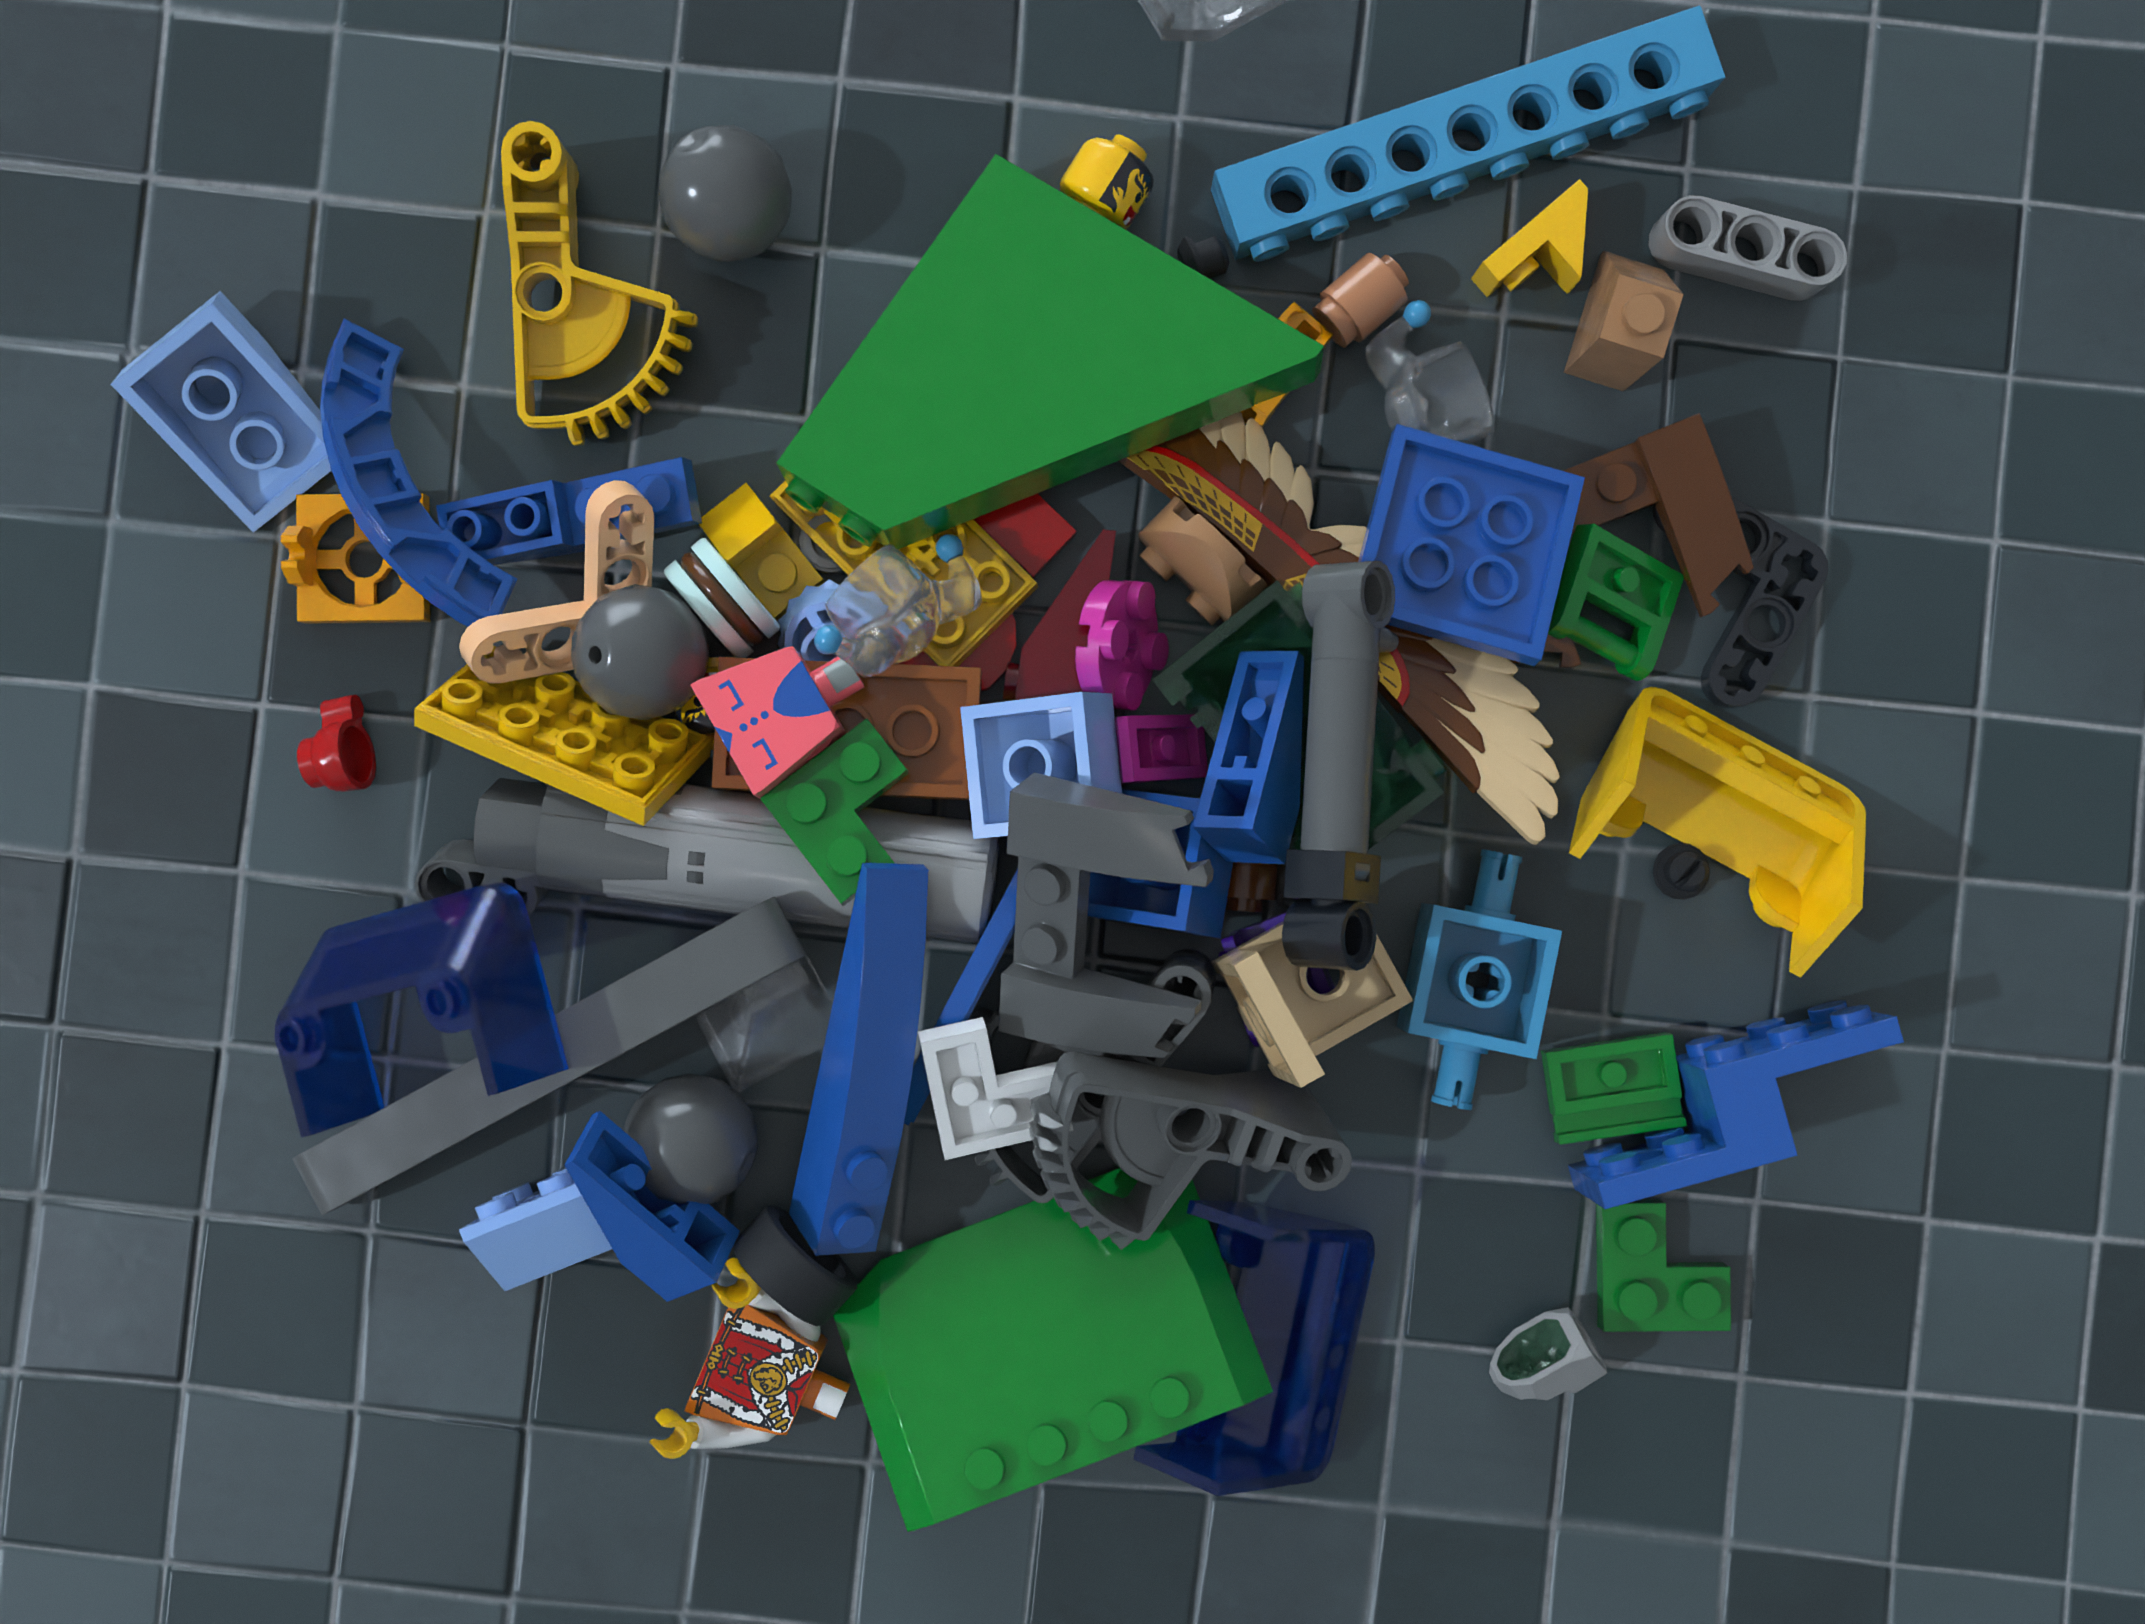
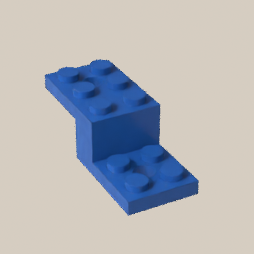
M1845 1000L1819 1004L1807 1009L1809 1019L1786 1025L1785 1018L1783 1017L1755 1022L1746 1026L1748 1036L1725 1042L1723 1035H1711L1685 1043L1687 1053L1677 1055L1676 1059L1682 1092L1680 1102L1689 1131L1684 1132L1683 1127L1651 1131L1644 1135L1646 1140L1644 1144L1622 1149L1621 1143H1608L1585 1150L1583 1152L1585 1160L1568 1165L1574 1189L1602 1208L1609 1209L1797 1156L1776 1078L1903 1043L1904 1040L1897 1016L1872 1012L1869 1005L1848 1007Z

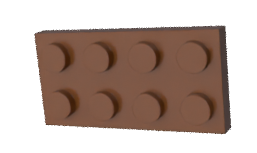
M719 657L718 672L756 658ZM805 660L811 672L829 662ZM851 662L865 687L831 706L846 733L867 718L908 770L906 777L879 797L969 800L960 707L981 705V668ZM715 729L712 788L716 790L751 791Z

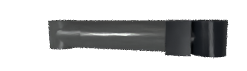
M1381 561L1314 565L1308 570L1303 582L1302 606L1306 619L1311 627H1313L1301 847L1300 850L1287 849L1284 897L1301 900L1295 901L1288 908L1282 928V943L1286 957L1291 964L1298 967L1357 971L1366 967L1375 950L1376 923L1372 911L1364 903L1378 904L1381 856L1368 854L1379 653L1393 652L1399 643L1397 634L1384 627L1389 623L1394 612L1395 586L1387 565Z

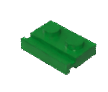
M1663 1032L1541 1050L1549 1109L1553 1116L1555 1130L1553 1132L1554 1142L1559 1145L1687 1126L1686 1118L1682 1115L1680 1102L1682 1092L1673 1034Z

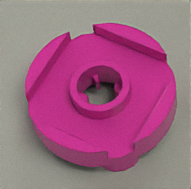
M1103 580L1090 592L1080 616L1079 625H1090L1088 633V646H1076L1075 662L1079 684L1083 692L1111 693L1114 709L1136 710L1140 706L1143 695L1149 686L1153 670L1160 671L1167 663L1169 654L1168 638L1164 633L1158 632L1155 590L1150 582Z

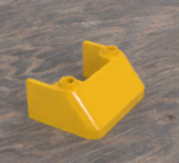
M1647 687L1641 691L1628 709L1581 797L1569 853L1581 859L1599 834L1607 837H1631L1643 822L1684 844H1691L1708 857L1750 879L1749 896L1758 917L1773 927H1782L1792 932L1789 972L1801 978L1863 908L1866 810L1864 805L1851 790L1839 782L1681 697L1658 687Z

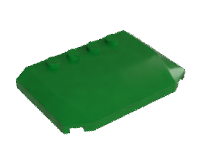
M1120 1168L1088 1180L1099 1189L1120 1198L1127 1197L1138 1182V1180L1130 1177ZM1193 1180L1190 1181L1148 1240L1135 1239L1122 1250L1112 1243L1110 1236L1099 1241L1090 1232L1088 1226L1080 1228L1072 1220L1070 1213L1064 1212L1057 1205L1054 1197L1047 1203L1032 1201L881 1259L857 1285L856 1291L833 1315L907 1532L942 1522L1241 1407L1273 1392Z

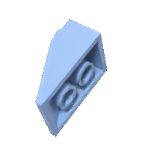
M221 291L123 368L110 384L253 533L296 499V495H302L332 471L323 440L320 410L267 341Z

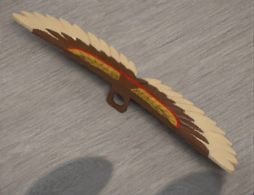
M1241 412L1118 461L1171 500L1175 496L1180 498L1194 515L1200 514L1245 557V564L1255 574L1257 573L1264 579L1267 584L1266 589L1272 598L1271 602L1259 595L1252 604L1271 620L1277 621L1282 616L1288 600L1305 615L1302 606L1303 582L1308 570L1314 565L1358 562L1367 527L1334 525L1310 529L1309 524L1314 505L1311 478L1301 465L1294 472L1292 459L1279 442L1273 444L1270 453L1268 439L1262 426L1252 417L1247 420L1245 425ZM1385 625L1384 627L1397 634L1399 643L1393 652L1379 653L1377 690L1398 713L1400 712L1471 793L1477 792L1521 836L1531 844L1537 845L1546 837L1545 824L1540 813L1550 819L1558 813V798L1553 787L1548 782L1556 783L1560 776L1553 759L1543 749L1550 748L1553 744V739L1542 723L1531 714L1539 709L1540 703L1527 687L1512 677L1518 671L1517 666L1509 659Z

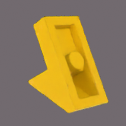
M1579 179L1481 263L1471 280L1486 297L1490 296L1502 284L1512 292L1540 267V264L1564 292L1569 293L1581 280L1588 198L1587 186Z
M744 483L701 517L702 523L699 525L710 541L776 621L786 614L789 599L799 597L806 585L819 587L825 583V580L747 483Z

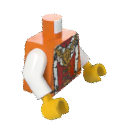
M730 1258L725 1263L730 1273L739 1278L735 1284L727 1287L720 1286L718 1283L711 1285L722 1304L728 1307L685 1407L684 1411L692 1414V1416L685 1421L678 1413L669 1408L661 1409L655 1416V1420L661 1426L667 1428L675 1427L670 1437L664 1440L651 1439L649 1441L665 1458H679L690 1448H732L768 1442L776 1435H787L800 1405L836 1420L851 1385L846 1381L816 1369L828 1341L821 1334L820 1326L806 1323L785 1310L749 1276L737 1258Z

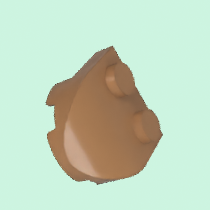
M1176 496L1138 534L1139 541L1146 547L1139 557L1165 582L1175 575L1192 591L1185 601L1211 626L1220 619L1230 627L1267 587L1264 579L1257 573L1255 574L1245 564V557L1200 514L1194 515L1184 502Z

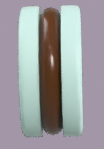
M701 538L691 546L695 553L684 554L681 558V565L677 560H674L664 569V574L735 658H747L754 652L751 646H758L763 641V633L769 639L780 630V625L706 538Z

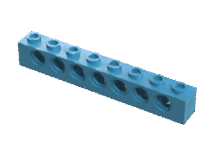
M1701 5L1215 170L1211 192L1234 259L1238 260L1252 255L1255 262L1264 261L1287 251L1290 248L1288 242L1311 234L1314 241L1335 237L1350 227L1349 221L1370 214L1374 221L1396 216L1409 208L1408 201L1431 194L1435 201L1452 197L1466 190L1470 186L1469 180L1490 173L1493 180L1511 177L1528 168L1530 165L1528 160L1551 153L1553 160L1567 158L1589 146V139L1611 133L1613 140L1631 136L1649 125L1648 119L1669 112L1672 119L1687 117L1709 105L1708 98L1726 77ZM1642 69L1654 75L1658 83V89H1648L1640 85L1634 76V70ZM1582 89L1591 92L1598 100L1599 109L1589 110L1580 106L1574 98L1573 91ZM1513 111H1530L1537 117L1540 129L1532 131L1523 129L1516 123ZM1457 130L1472 132L1479 139L1481 149L1466 151L1460 148L1455 143L1452 132ZM1398 150H1407L1414 153L1419 158L1422 169L1414 172L1400 169L1394 163L1392 153ZM1340 170L1351 171L1359 177L1363 188L1356 192H1344L1335 186L1331 175ZM1278 191H1291L1299 196L1303 203V208L1295 213L1282 212L1274 206L1271 196Z

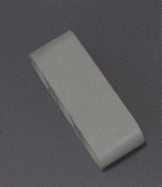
M1689 195L1677 200L1653 225L1649 233L1648 246L1652 256L1659 264L1669 269L1793 301H1803L1812 298L1838 278L1847 264V251L1844 242L1836 233L1826 228L1703 196ZM1673 222H1684L1690 225L1697 237L1696 244H1686L1680 241L1675 235ZM1736 237L1745 238L1755 246L1757 261L1748 260L1739 254L1735 245ZM1798 253L1806 254L1816 262L1818 268L1817 277H1811L1800 269L1797 261Z

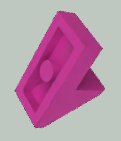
M1202 714L1135 715L1115 718L1121 785L1206 777L1208 765Z

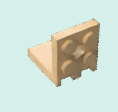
M1283 922L1211 961L1215 971L1222 975L1238 1005L1236 1009L1247 1029L1253 1032L1269 1061L1267 1065L1273 1076L1300 1088L1325 1075L1315 1056L1413 1001L1377 934L1375 950L1366 967L1357 971L1339 970L1340 978L1337 986L1325 994L1316 993L1308 985L1306 979L1308 967L1295 966L1286 957L1282 943Z

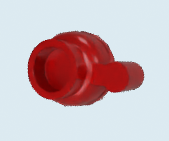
M355 694L323 701L320 705L322 728L317 731L314 737L303 739L297 749V763L301 776L312 788L326 786L330 790L339 792L364 790L371 786L375 778L376 758L371 738L362 726V717L364 715L363 703L360 697Z

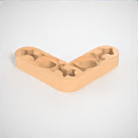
M614 480L601 485L593 492L588 500L585 516L584 600L487 616L476 620L468 626L461 636L459 649L462 658L480 680L487 683H504L574 670L571 659L572 637L579 620L587 609L600 596L634 584L652 587L654 512L648 500L632 484L626 481ZM627 504L631 508L629 511H624L620 514L622 505ZM620 515L618 530L609 519ZM620 533L625 537L626 540L620 539ZM623 559L632 561V569L626 579L615 585L605 584V573L612 564ZM558 627L570 628L569 639L562 647L553 651L542 650L543 639L551 630ZM502 641L504 645L495 648L494 657L486 659L484 655L492 652L493 643ZM526 648V653L523 654L520 649Z

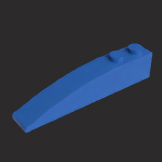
M862 863L789 1209V1215L815 1256L876 1252L901 1142L913 1072L926 943L929 870L924 864Z

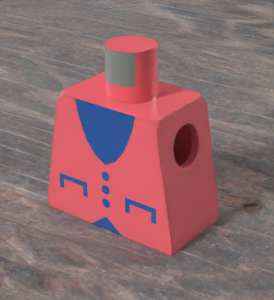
M794 646L782 648L690 684L751 792L759 799L846 734L831 706L865 687L845 652L811 672L805 660Z

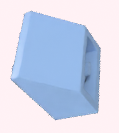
M566 1167L552 1173V1176L537 1182L539 1191L534 1193L529 1182L493 1196L492 1200L475 1207L478 1215L477 1219L459 1229L463 1242L504 1291L612 1249Z

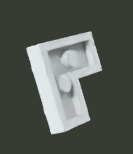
M983 1017L918 1031L945 1160L1032 1140L1029 1133V1122L1034 1119L1030 1112V1099L1049 1092L1057 1062L996 1075ZM1072 1119L1069 1131H1073Z

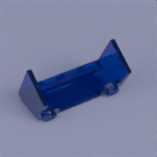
M501 882L482 885L331 927L321 935L275 1023V1043L279 1051L301 1138L370 1116L385 1108L357 1001L416 986L422 1011L429 1023L437 1030L444 1033L471 1030L488 1096L499 1094L569 1069L528 911L522 896L516 889Z
M1189 1200L1188 1214L1219 1224L1217 1242L1223 1260L1228 1264L1242 1268L1236 1295L1273 1392L1241 1407L1178 1430L1175 1442L1136 1446L1133 1459L1215 1496L1313 1482L1326 1469L1335 1444L1375 1258L1373 1236L1366 1230L1345 1223L1249 1202Z

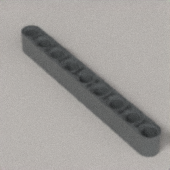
M776 897L767 899L292 1158L323 1216L806 956Z

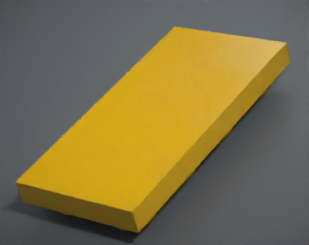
M786 481L769 496L864 593L876 596L879 608L890 613L891 620L938 666L958 667L1038 588L1037 582L973 519L892 551L876 540L870 547L856 541L840 528L838 523L841 519L821 507L818 513L805 509L785 492V489L788 487ZM823 514L831 520L820 524L815 530L808 524L812 518ZM946 534L957 536L961 540L964 549L963 556L953 563L942 561L935 548L939 538Z
M493 645L492 652L484 655L486 659L494 657L496 646ZM466 664L414 708L415 727L642 826L661 809L711 755L712 738L687 728L685 724L675 719H665L659 716L645 721L610 714L589 697L578 681L565 672L504 683H487L480 680L468 664Z

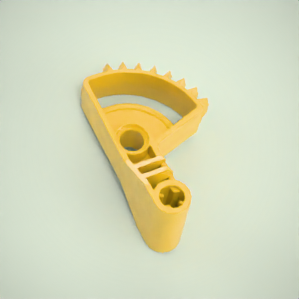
M521 122L509 129L503 139L501 149L502 186L511 257L517 413L523 423L533 429L567 428L571 443L575 446H581L585 443L582 425L590 423L594 434L601 440L609 437V429L604 418L611 414L620 427L623 429L632 425L631 419L623 409L630 402H633L642 413L648 414L652 410V406L640 395L648 385L661 396L667 395L669 392L668 386L657 378L656 375L662 367L671 374H681L683 366L675 359L669 357L668 354L671 347L682 352H690L692 350L693 343L685 336L676 334L677 326L697 327L698 317L689 311L680 310L678 302L670 295L579 268L576 205L579 172L577 165L552 129L539 122ZM544 280L558 281L562 288V298L559 304L549 311L535 310L531 301L532 291L535 286ZM631 300L665 310L662 330L651 356L635 378L621 391L609 399L579 412L556 416H535L534 380H555L573 377L600 363L610 354L622 337L629 318Z

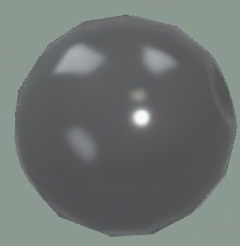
M736 125L704 126L685 135L671 150L660 171L659 201L669 230L688 249L717 262H731L753 258L763 253L776 241L790 217L792 188L782 157L764 138Z
M634 584L600 596L587 609L579 620L572 637L571 659L576 678L583 690L594 702L610 714L647 721L681 709L695 695L690 684L704 678L708 668L710 648L706 631L689 604L673 592Z
M689 1073L668 1077L647 1090L634 1103L623 1129L624 1132L642 1146L652 1168L646 1176L645 1186L658 1199L684 1204L687 1201L713 1204L726 1197L741 1186L746 1179L758 1150L755 1117L742 1094L723 1080Z

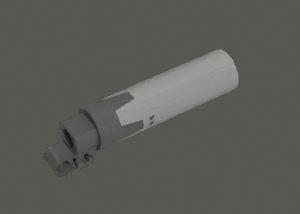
M499 778L479 798L475 816L474 841L462 839L452 840L444 844L417 873L415 881L417 896L422 904L433 912L442 915L504 923L520 922L528 918L549 890L731 914H740L767 899L776 897L788 921L849 928L855 898L852 899L845 906L841 905L761 799L754 796L752 792L716 790L712 787L683 784L661 809L642 826L548 784ZM865 807L859 811L857 815L895 864H924L929 870L926 938L977 945L991 920L1000 852L999 837L973 839L971 820ZM443 867H448L458 872L463 878L465 886H459L449 881L444 874Z

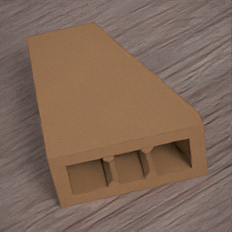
M1606 251L1600 254L1564 373L1616 390L1625 391L1664 358L1684 295L1664 269Z

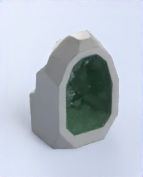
M1566 1307L1543 1312L1515 1328L1496 1348L1490 1362L1489 1374L1499 1390L1520 1400H1549L1564 1392L1577 1393L1607 1374V1369L1582 1323L1570 1308Z

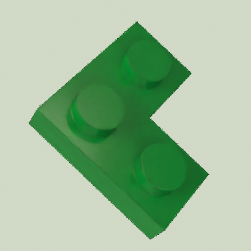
M866 718L760 798L842 906H845L855 898L862 863H894L857 813L906 777L908 770Z
M1641 1199L1609 1209H1604L1596 1204L1597 1326L1603 1332L1731 1331L1730 1266L1723 1262L1667 1263L1665 1202L1659 1199Z

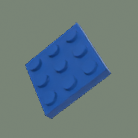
M1396 424L1390 436L1358 562L1381 561L1387 565L1392 574L1395 586L1394 612L1387 625L1527 665L1535 666L1542 660L1585 477Z

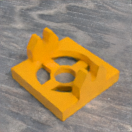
M420 493L422 496L420 503L430 515V497ZM341 494L296 495V526H287L281 535V543L289 551V559L281 561V569L288 584L297 586L298 622L304 624L430 622V602L399 575L398 577L402 585L398 591L382 603H377V584L384 580L391 569H393L384 559L381 568L373 576L363 578L357 576L352 571L349 562L351 552L360 543L370 542L355 519L354 536L347 540L341 549L318 550L319 541L329 526L344 515L352 514ZM318 570H342L347 578L355 582V605L345 603L332 595L320 579Z

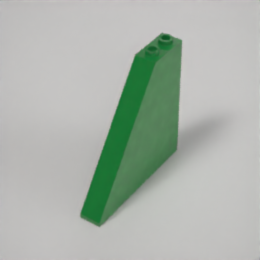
M995 154L776 464L788 484L785 492L799 505L813 513H818L821 507L841 519L838 523L840 528L856 541L870 547L876 540L888 549L895 551L1251 408L1255 404L1313 383L1321 372L1324 346Z

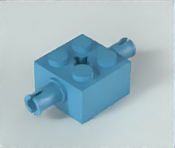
M1483 849L1480 855L1482 858L1472 906L1465 905V910L1463 911L1421 903L1405 986L1413 1001L1400 1008L1396 1026L1410 1034L1438 1039V1044L1444 1045L1435 1092L1432 1094L1431 1101L1449 1107L1456 1105L1457 1108L1472 1110L1473 1107L1472 1098L1481 1054H1488L1489 1050L1537 1059L1562 935L1561 930L1515 921L1516 915L1510 914L1522 857L1511 854L1504 855L1501 852ZM1480 964V972L1489 975V984L1487 987H1477L1474 992L1473 987L1466 984V976L1468 972H1476Z

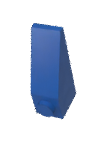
M1240 651L1193 823V828L1226 862L1285 865L1287 849L1290 846L1300 807L1304 657L1299 651Z
M601 1111L592 1114L564 1166L620 1263L667 1302L716 1283L740 1230L709 1204L693 1201L680 1204L658 1199L645 1186L646 1176L652 1168L643 1147Z

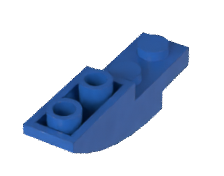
M683 457L566 483L548 480L436 505L439 527L442 530L448 528L471 550L493 565L584 552L585 516L588 500L597 488L614 480L626 481L632 484L648 500L654 512V533L701 524L702 519L692 460ZM627 504L622 505L620 514L624 511H629L631 508ZM620 515L609 519L618 530ZM620 533V539L626 540L625 537Z

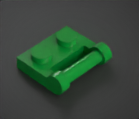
M1594 523L1577 525L1566 555L1548 635L1558 640L1567 637L1615 663L1618 673L1634 681L1643 680L1652 672L1656 664L1684 576ZM1584 601L1590 602L1633 626L1634 630L1631 639L1627 641L1581 616L1580 613Z

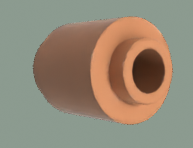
M1366 253L1320 293L1321 301L1312 309L1314 317L1334 334L1331 339L1339 346L1345 348L1353 340L1362 342L1408 302V296L1404 289L1409 284L1408 277L1401 266L1389 255L1385 254L1379 258L1372 253Z

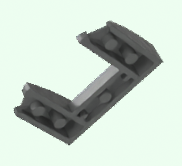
M1035 772L1010 791L1007 854L1018 856L1013 963L1001 973L998 1031L1043 1043L1093 1052L1165 1058L1175 1045L1162 1038V1036L1175 1019L1189 1025L1201 1010L1202 1000L1084 968L1090 872L1123 878L1207 887L1213 880L1214 873L1210 859L1197 862L1187 861L1175 831L1177 828L1188 825L1194 819L1191 810Z

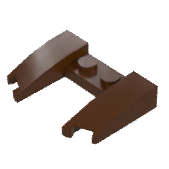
M1700 413L1638 437L1631 444L1564 470L1565 472L1585 477L1571 538L1577 525L1594 523L1600 527L1655 505L1700 618L1711 614L1720 605L1711 594L1736 566L1745 575L1754 568L1733 500ZM1547 635L1544 652L1560 653L1559 668L1571 669L1581 665L1574 641L1567 637L1558 640ZM1510 660V661L1513 662L1514 664H1519V663H1520V662H1517V661Z

